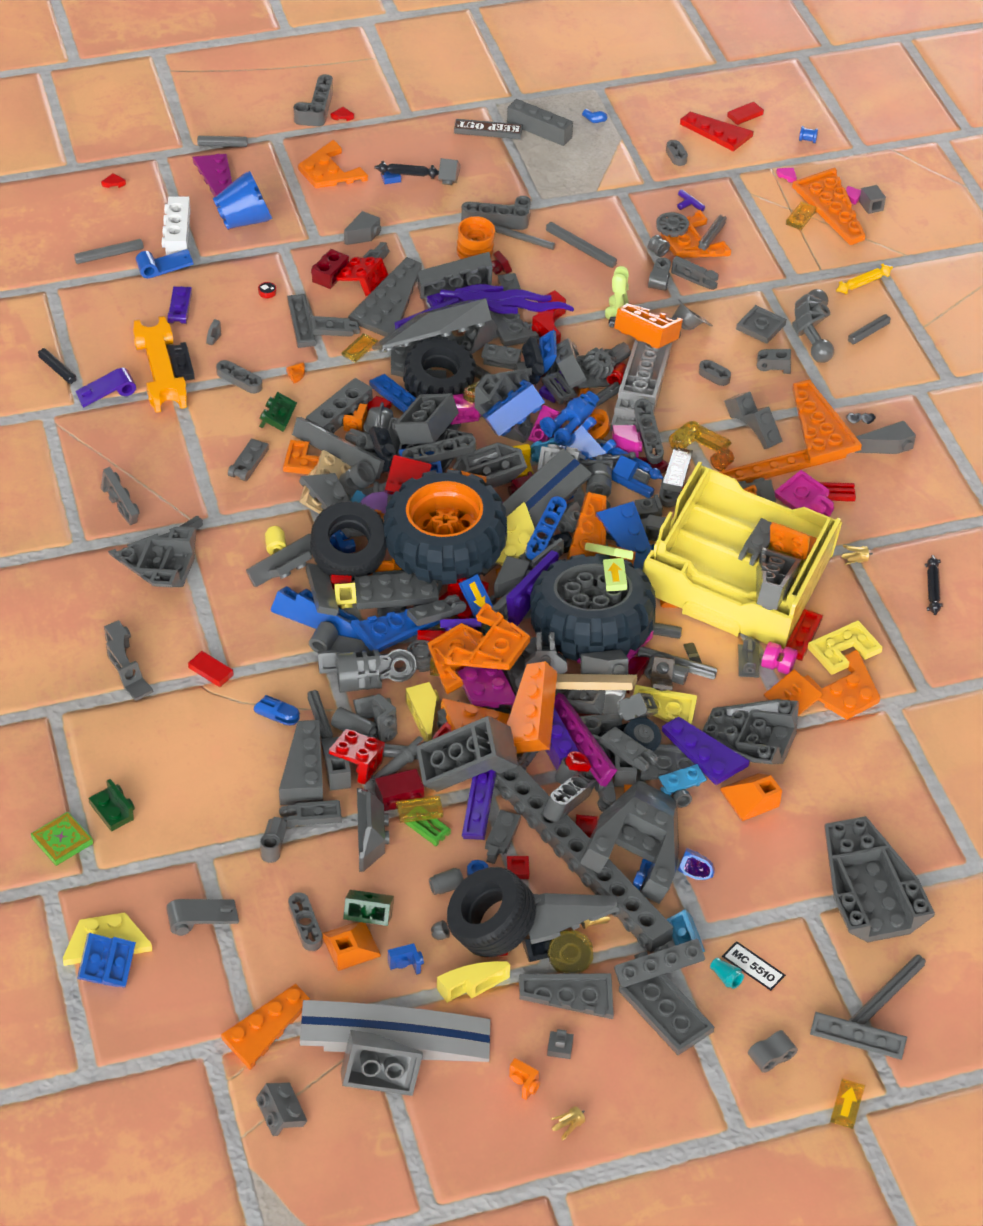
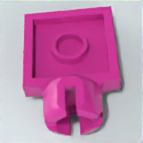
M802 470L774 491L775 497L792 510L806 507L828 517L834 510V502L827 498L829 489Z

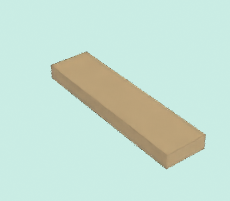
M557 674L556 689L633 690L637 683V675Z

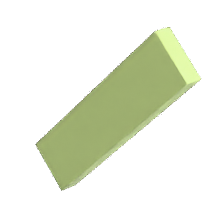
M588 542L585 544L584 549L627 559H633L634 553L629 550Z

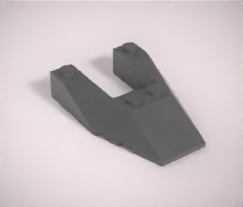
M638 780L599 816L579 864L600 873L616 844L652 862L640 892L646 898L660 904L670 889L679 858L677 803L673 797Z

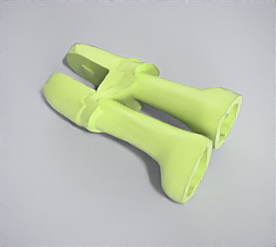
M624 266L617 267L612 277V292H614V295L610 296V306L605 309V317L607 319L616 317L618 308L629 304L627 296L629 272Z

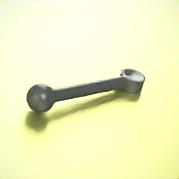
M630 452L629 454H623V456L634 459L636 453ZM598 455L596 460L619 459L621 455L605 457Z

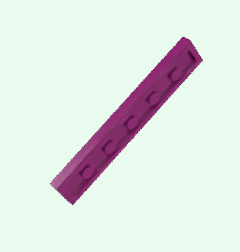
M558 693L555 697L554 708L578 751L587 757L591 765L590 772L600 786L606 787L617 772V769L564 694Z

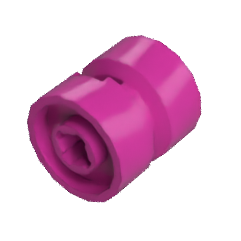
M769 641L761 666L771 670L777 668L778 672L788 675L794 667L798 651L789 647L782 649L780 644ZM780 656H784L782 662L779 661Z

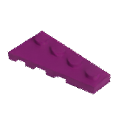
M227 154L193 157L194 165L198 167L200 175H203L204 181L209 185L214 197L232 183Z

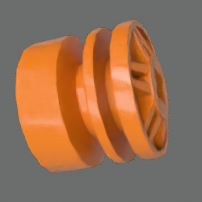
M479 216L468 217L460 222L457 240V255L460 259L489 252L490 257H492L495 239V226L492 222Z

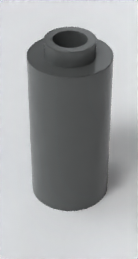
M339 707L333 714L331 726L343 732L346 729L354 730L357 733L378 738V725L342 707Z

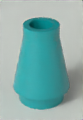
M715 958L710 965V968L728 988H737L744 979V974L740 968L720 958Z

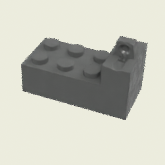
M486 716L416 746L423 785L436 792L491 769L501 774L519 766L511 727L490 716Z

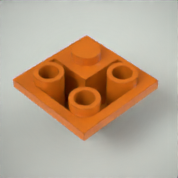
M757 773L720 789L741 821L780 806L782 789L771 775Z
M353 922L322 933V938L338 971L381 957L380 951L366 923Z

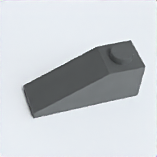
M901 421L856 436L862 447L860 451L855 453L899 454L909 451L914 447L916 434L905 421Z

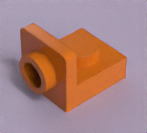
M360 403L358 410L354 411L353 416L344 415V431H350L353 428L363 432L364 423L368 415L367 404Z
M514 1058L510 1064L509 1077L515 1083L523 1085L522 1098L527 1100L531 1094L534 1095L539 1089V1071Z

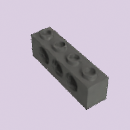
M354 378L310 413L306 420L334 434L341 426H344V415L353 416L354 411L358 410L360 403L367 404L373 400L372 387Z

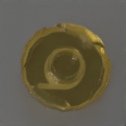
M579 931L560 932L561 936L552 939L549 944V962L561 974H582L588 969L593 960L592 943L586 935Z

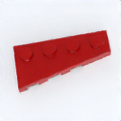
M691 111L680 119V125L733 152L752 138L754 133L752 130Z

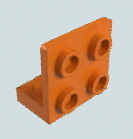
M772 522L770 525V547L777 552H784L792 555L794 558L806 561L817 538Z

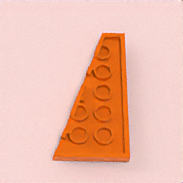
M835 167L793 181L792 187L849 245L865 240L863 228L856 219L855 210H852L851 201L845 188L841 185V179L837 176Z
M810 379L793 384L792 390L810 464L861 450L862 444Z

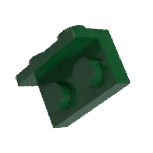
M279 392L274 397L270 396L265 404L267 410L264 409L259 417L262 420L259 427L263 428L268 423L283 432L297 402Z
M109 779L106 781V789L88 799L89 804L112 832L134 820L133 810H135V807L130 798H125L120 785H115Z

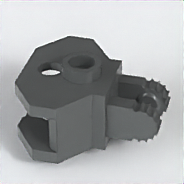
M541 632L536 633L535 651L525 658V668L527 664L546 661L557 671V674L567 672L566 658L556 651L554 632H549V646L541 647Z

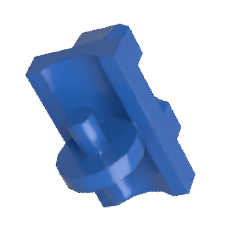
M341 530L331 536L330 543L338 551L343 553L356 552L354 540L347 538Z

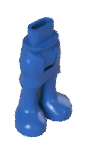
M588 391L586 394L582 393L579 397L569 401L567 407L554 420L550 417H544L540 421L542 431L549 438L554 435V441L557 444L567 445L571 440V433L577 426L580 427L592 414L600 399L591 391ZM566 420L570 421L564 428H560Z

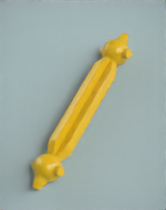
M883 263L880 269L876 268L848 280L846 283L840 281L836 292L846 295L849 289L853 290L881 278L882 275L889 277L893 266L884 265Z

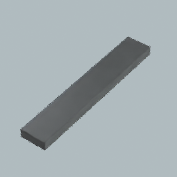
M302 417L296 418L293 436L309 442L310 445L321 451L329 452L351 467L360 461L367 462L374 469L376 479H380L384 460Z

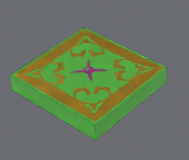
M69 812L31 833L33 841L55 866L93 844V839Z

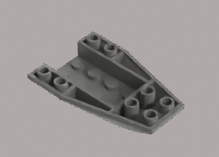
M866 816L825 824L833 898L849 933L868 943L909 935L934 917L935 912L917 876Z

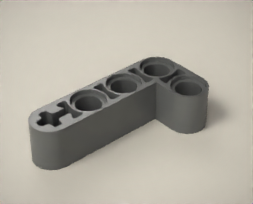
M323 74L318 77L311 103L299 102L294 104V122L296 124L306 126H322L325 124L333 95L332 76Z
M518 196L515 199L514 206L465 202L461 206V221L468 217L479 216L488 219L492 224L507 229L524 230L529 225L531 199L527 196Z
M567 757L562 759L555 774V779L561 786L550 794L542 811L544 817L550 821H560L586 800L597 782L590 770L589 772L569 770L565 761Z

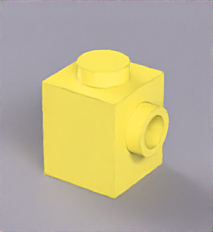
M355 583L335 584L337 605H340L341 609L353 608V604L357 603Z

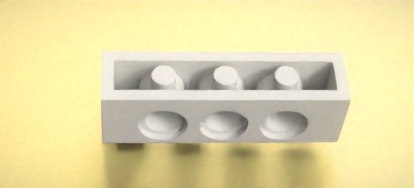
M168 197V204H165V214L167 215H164V225L166 226H163L162 248H165L166 255L188 249L190 198Z

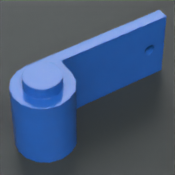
M188 249L154 259L149 251H142L136 256L137 266L141 276L144 278H153L194 265Z

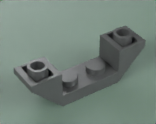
M567 338L556 345V362L569 387L572 389L583 384L587 378L585 371L576 359V356L579 355L577 346Z

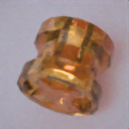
M722 447L710 457V462L716 470L724 471L728 465L734 462L735 458L728 448Z

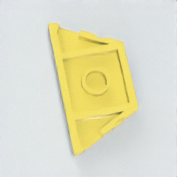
M524 502L507 516L506 545L495 562L501 566L507 556L519 559V556L525 552L535 530Z
M125 912L81 919L64 953L63 963L64 966L81 963L88 933L136 942L133 954L152 951V945Z

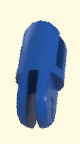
M265 695L254 706L255 713L284 725H295L300 719L299 710L295 706Z

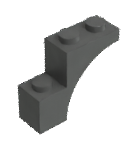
M751 392L741 393L724 401L730 417L745 422L755 432L764 449L783 442L769 406L757 409Z

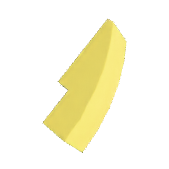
M508 961L482 962L451 970L437 977V991L447 1003L464 993H467L472 999L510 978V964Z

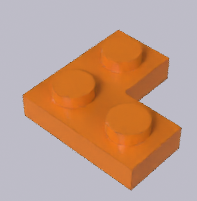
M290 440L283 472L309 474L317 465L320 456L308 455L309 442Z

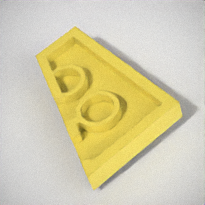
M635 685L633 695L637 693L653 695L658 708V713L653 716L666 722L680 717L692 724L697 695L668 690L659 691L655 688Z

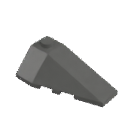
M533 894L536 901V916L529 932L531 944L561 936L560 931L570 927L575 930L580 928V924L588 919L596 921L619 911L617 897L614 895Z

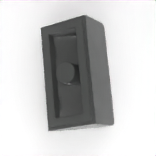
M570 690L566 698L577 713L602 715L606 691Z

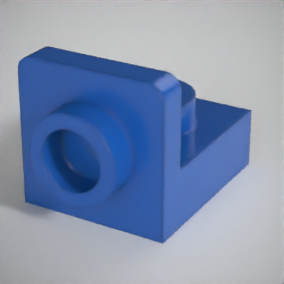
M414 943L388 950L390 970L402 969L412 964L416 975L421 973V965L424 964L421 951L417 952Z

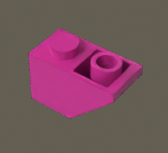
M543 405L528 440L534 443L537 441H549L551 438L547 437L542 431L540 421L544 417H550L554 420L561 412Z
M613 425L612 440L617 443L615 448H621L628 453L635 452L638 458L639 452H642V441H640V432H637L636 426Z

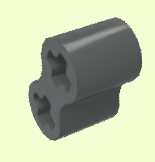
M780 1030L768 1039L755 1043L749 1049L748 1055L758 1068L765 1073L779 1063L786 1062L794 1057L798 1048L786 1033Z

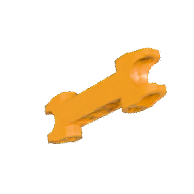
M159 316V323L153 327H145L141 324L140 320H134L136 350L146 349L154 380L153 382H146L149 402L154 411L161 412L162 403L168 400L176 401L181 409L187 408L184 377L174 378L166 348L168 344H173L170 324L164 316Z

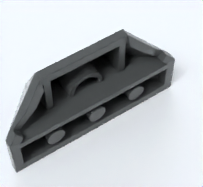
M495 443L477 449L473 453L460 456L452 469L485 476L487 479L486 486L491 485L495 488L512 482L527 468L521 449Z
M357 788L359 872H364L385 854V844H389V831H385V827L389 826V815L384 813V804L371 791Z

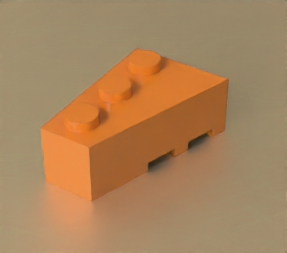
M626 304L617 310L614 328L622 334L635 337L636 340L646 342L653 348H661L679 339L683 321L681 318L677 317L676 320L666 318V314L660 313V316L649 313V309L631 304Z

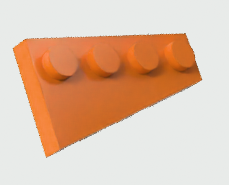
M591 492L585 495L566 561L575 555L584 554L587 557L601 554L584 550L587 542L606 546V529L596 516L597 512L606 510V496Z
M295 983L222 1033V1040L251 1070L256 1065L255 1062L259 1057L265 1055L269 1050V1046L276 1039H279L284 1033L285 1028L292 1024L302 1013L303 1000H310V998Z

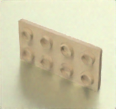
M323 450L317 465L307 476L335 473L339 479L344 472L352 467ZM304 486L299 502L320 514L323 510L321 508L322 504L317 498L313 499L309 494L310 490Z

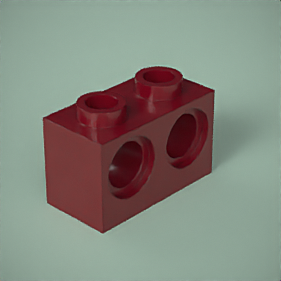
M330 249L312 266V282L331 289L338 282L336 279L337 275L349 263V255Z

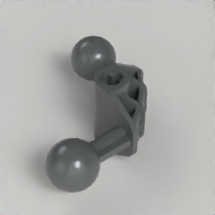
M814 289L796 301V320L792 322V326L798 336L806 334L810 340L813 359L817 362L825 363L832 359L834 346L830 341L821 339L814 326L830 316V310L827 307L829 299L823 290Z

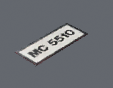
M737 941L722 955L724 959L740 968L744 973L770 991L786 976Z

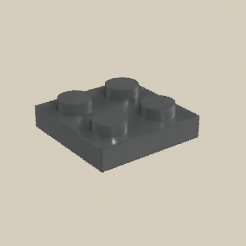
M755 305L737 323L736 330L768 344L786 325L787 319Z

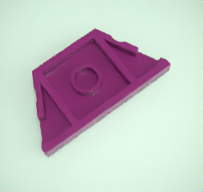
M466 666L458 672V676L463 681L464 691L472 705L499 708V704L512 705L513 707L516 697L502 669Z

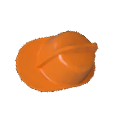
M595 409L589 417L595 418L597 423L588 432L595 440H604L610 432L608 414L603 409Z

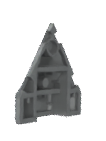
M532 368L484 375L475 387V409L482 416L498 401L506 399L508 392L511 390L515 392L521 387L520 382L523 379L529 382ZM530 414L526 416L527 419L523 423L515 424L511 427V431L503 437L522 443L526 442L533 429V423L530 422Z
M176 526L169 529L170 532L160 536L154 534L127 544V547L122 550L116 551V549L108 551V553L152 586L183 587L195 559L196 529L195 527Z

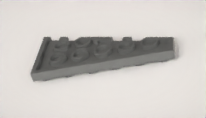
M406 257L355 308L348 318L351 321H357L360 327L384 337L395 331V322L400 321L405 314L410 301V295L413 293L415 282L418 279V271L422 269V263Z

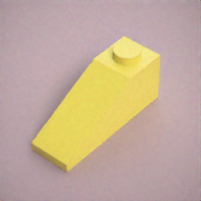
M430 682L406 688V704L425 742L433 739L437 701H439L438 692L432 688Z

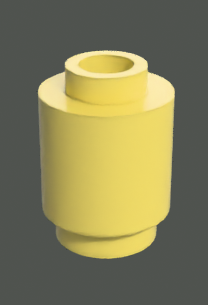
M269 527L265 533L267 552L272 555L286 547L285 533L280 527Z

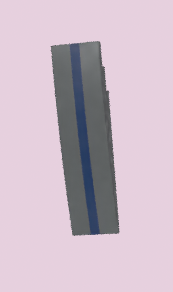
M563 448L502 503L506 508V515L511 514L524 502L535 529L551 498L559 496L567 501L591 477L592 473ZM556 504L553 512L556 513L555 510L559 507V505ZM494 563L489 570L483 568L481 574L485 576L499 563Z

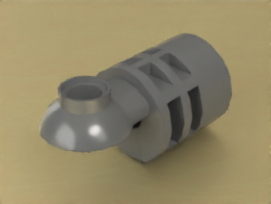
M378 649L336 653V669L340 693L375 688L382 689L381 679L389 678L395 682L406 681L414 675L417 667L415 657L405 649H397L389 654L380 655ZM399 660L404 661V665L401 668L394 667L395 662Z

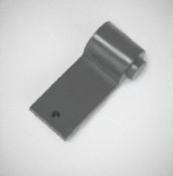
M321 622L309 640V646L315 652L338 650L339 653L370 651L362 640L338 635L337 629L331 622Z
M177 899L169 902L166 906L170 930L173 934L179 936L188 934L194 924L239 923L234 899Z

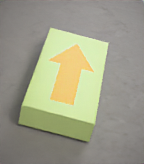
M624 558L603 560L606 590H627Z

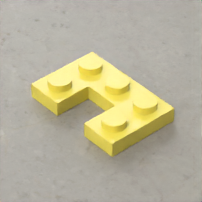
M859 621L808 643V649L831 675L848 668L849 661L841 653L848 648L854 647L864 660L882 652V646Z

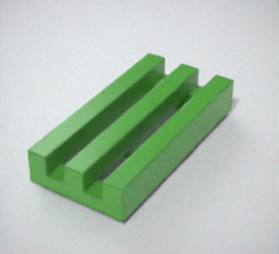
M417 806L404 817L406 825L434 846H437L440 840L443 841L446 835L449 836L451 834L449 827L420 806ZM416 814H419V815H420L421 817H423L425 820H422V819H421L420 817H418ZM431 824H432L433 826H435L437 829H439L441 832H439V831H437L435 828H433V827L431 826Z

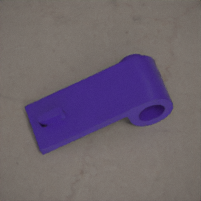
M118 368L75 392L84 408L116 390L121 396H129L135 392L136 385L128 369Z

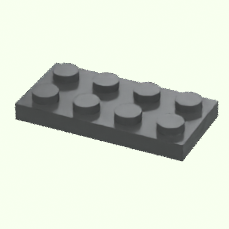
M404 572L354 577L357 610L422 605L439 600L436 580H433L432 583L418 580L414 572L410 575Z
M665 974L624 988L619 986L621 995L677 1055H680L714 1032L715 1027Z

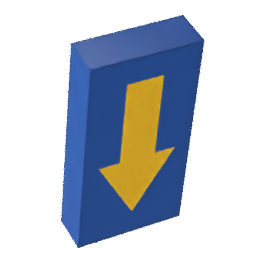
M478 574L458 583L475 619L485 603L493 607Z

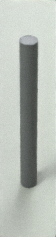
M493 224L497 233L551 250L555 248V243Z

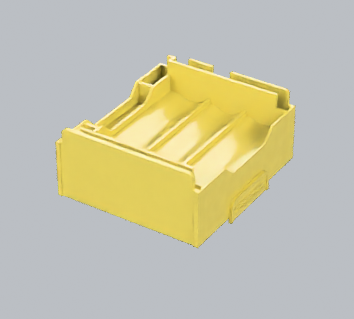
M699 461L677 498L673 519V512H669L662 524L654 551L651 550L645 559L642 571L651 582L655 590V597L682 608V614L717 627L736 637L741 633L765 644H768L769 641L780 644L782 649H784L825 567L834 554L842 526L841 519L837 517L835 520L806 507L792 510L743 490L736 479L702 466V462ZM761 518L817 538L806 561L801 559L796 580L777 610H767L757 604L756 568L758 561L754 566L749 565L753 554L747 553L742 561L738 559L745 542ZM770 545L767 548L769 550L775 551L773 548L770 547ZM779 552V553H782V554H785V555H788V556L793 557L792 555H789V554H787V553Z

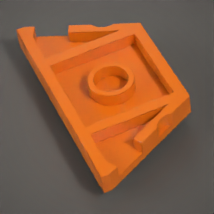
M442 698L441 709H445L447 713L446 719L448 724L451 725L452 731L486 716H490L507 725L510 716L507 713Z

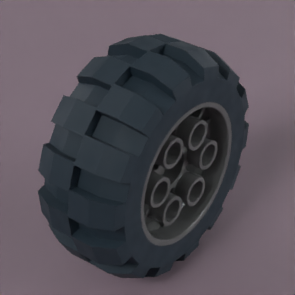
M584 554L571 556L570 560H559L551 564L548 570L543 571L537 578L530 594L531 625L535 633L541 632L543 644L549 646V632H554L556 651L561 652L565 658L575 661L579 658L581 659V654L621 649L627 656L629 650L636 651L644 644L652 632L656 612L655 590L647 575L640 568L634 569L631 562L624 560L627 590L607 591L603 560L611 559L610 555L596 554V556L585 557Z

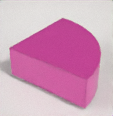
M777 168L776 174L779 178L787 179V182L790 183L797 180L794 168Z
M847 186V195L851 203L856 205L860 199L861 190Z

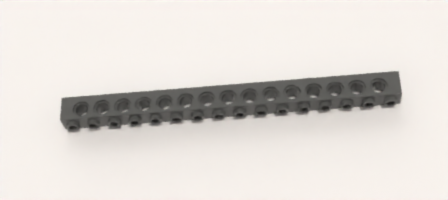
M445 709L438 711L437 726L439 729L447 722ZM519 763L518 767L509 769L501 774L496 772L494 786L500 791L502 797L514 806L515 811L527 820L528 825L540 834L541 839L553 848L555 854L567 863L569 869L581 878L582 883L589 887L595 895H614L617 897L619 911L612 913V915L623 923L624 928L637 938L638 943L642 947H645L652 953L655 951V948L663 946L672 940L673 926L610 859H608L600 873L579 864L590 838L568 815L560 821H550L544 817L542 811L549 795Z

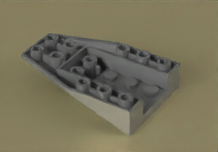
M484 298L460 301L420 313L374 344L372 349L379 350V352H388L395 350V346L396 348L413 345V341L440 334L441 337L450 336L454 330L464 332L469 330V326L475 325L476 328L485 326L486 321L492 320L487 300Z

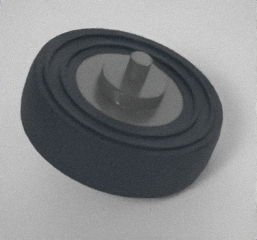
M639 717L632 719L627 723L623 731L646 749H650L653 752L661 743L662 735L659 727L647 718Z

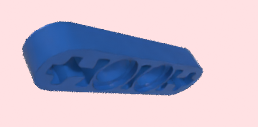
M556 496L549 501L527 544L525 555L528 559L533 560L547 548L566 510L567 503L562 497ZM557 504L560 507H558L557 512L555 513L553 512V510ZM545 518H552L555 523L548 524L545 522ZM543 532L547 535V538L541 539L537 536V533ZM537 544V545H539V547H538V550L536 551V553H534V552H532V550L534 549L535 545Z

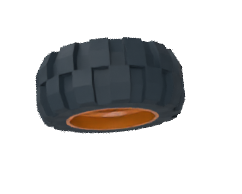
M447 469V473H437L434 470L422 473V477L417 480L412 477L401 485L399 492L395 491L386 506V513L383 516L386 547L390 556L407 574L410 575L414 572L418 580L432 583L433 580H441L442 584H456L457 579H468L476 574L480 576L483 568L489 570L497 561L506 545L507 515L501 497L491 485L486 486L482 478L472 473L469 476L462 475L460 470Z

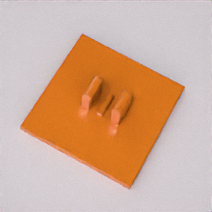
M794 669L764 693V696L768 700L798 701L799 716L819 700L823 694Z

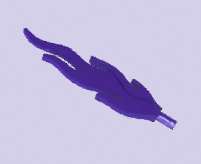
M476 284L456 288L455 291L444 289L440 291L441 297L457 298L460 301L486 298L489 310L501 314H518L517 307L534 312L557 308L574 311V308L566 303L547 302L552 300L551 295H540L519 289L504 291L503 286Z

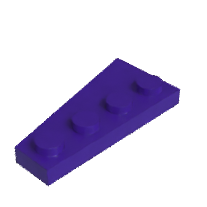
M551 550L506 596L509 623L512 622L518 626L530 610V594L533 590V585L543 571H547L551 564L559 561L558 552Z
M680 717L662 726V732L695 765L698 764L701 771L715 785L749 767V760Z

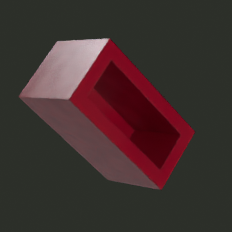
M416 768L375 779V793L377 798L384 804V811L395 810L424 801V785Z

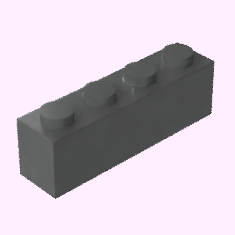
M515 99L507 107V123L522 124V130L562 146L572 139L573 121L519 99Z

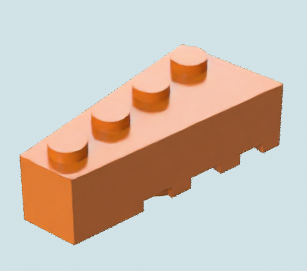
M546 661L526 665L507 725L511 727L517 754L550 750L557 671Z

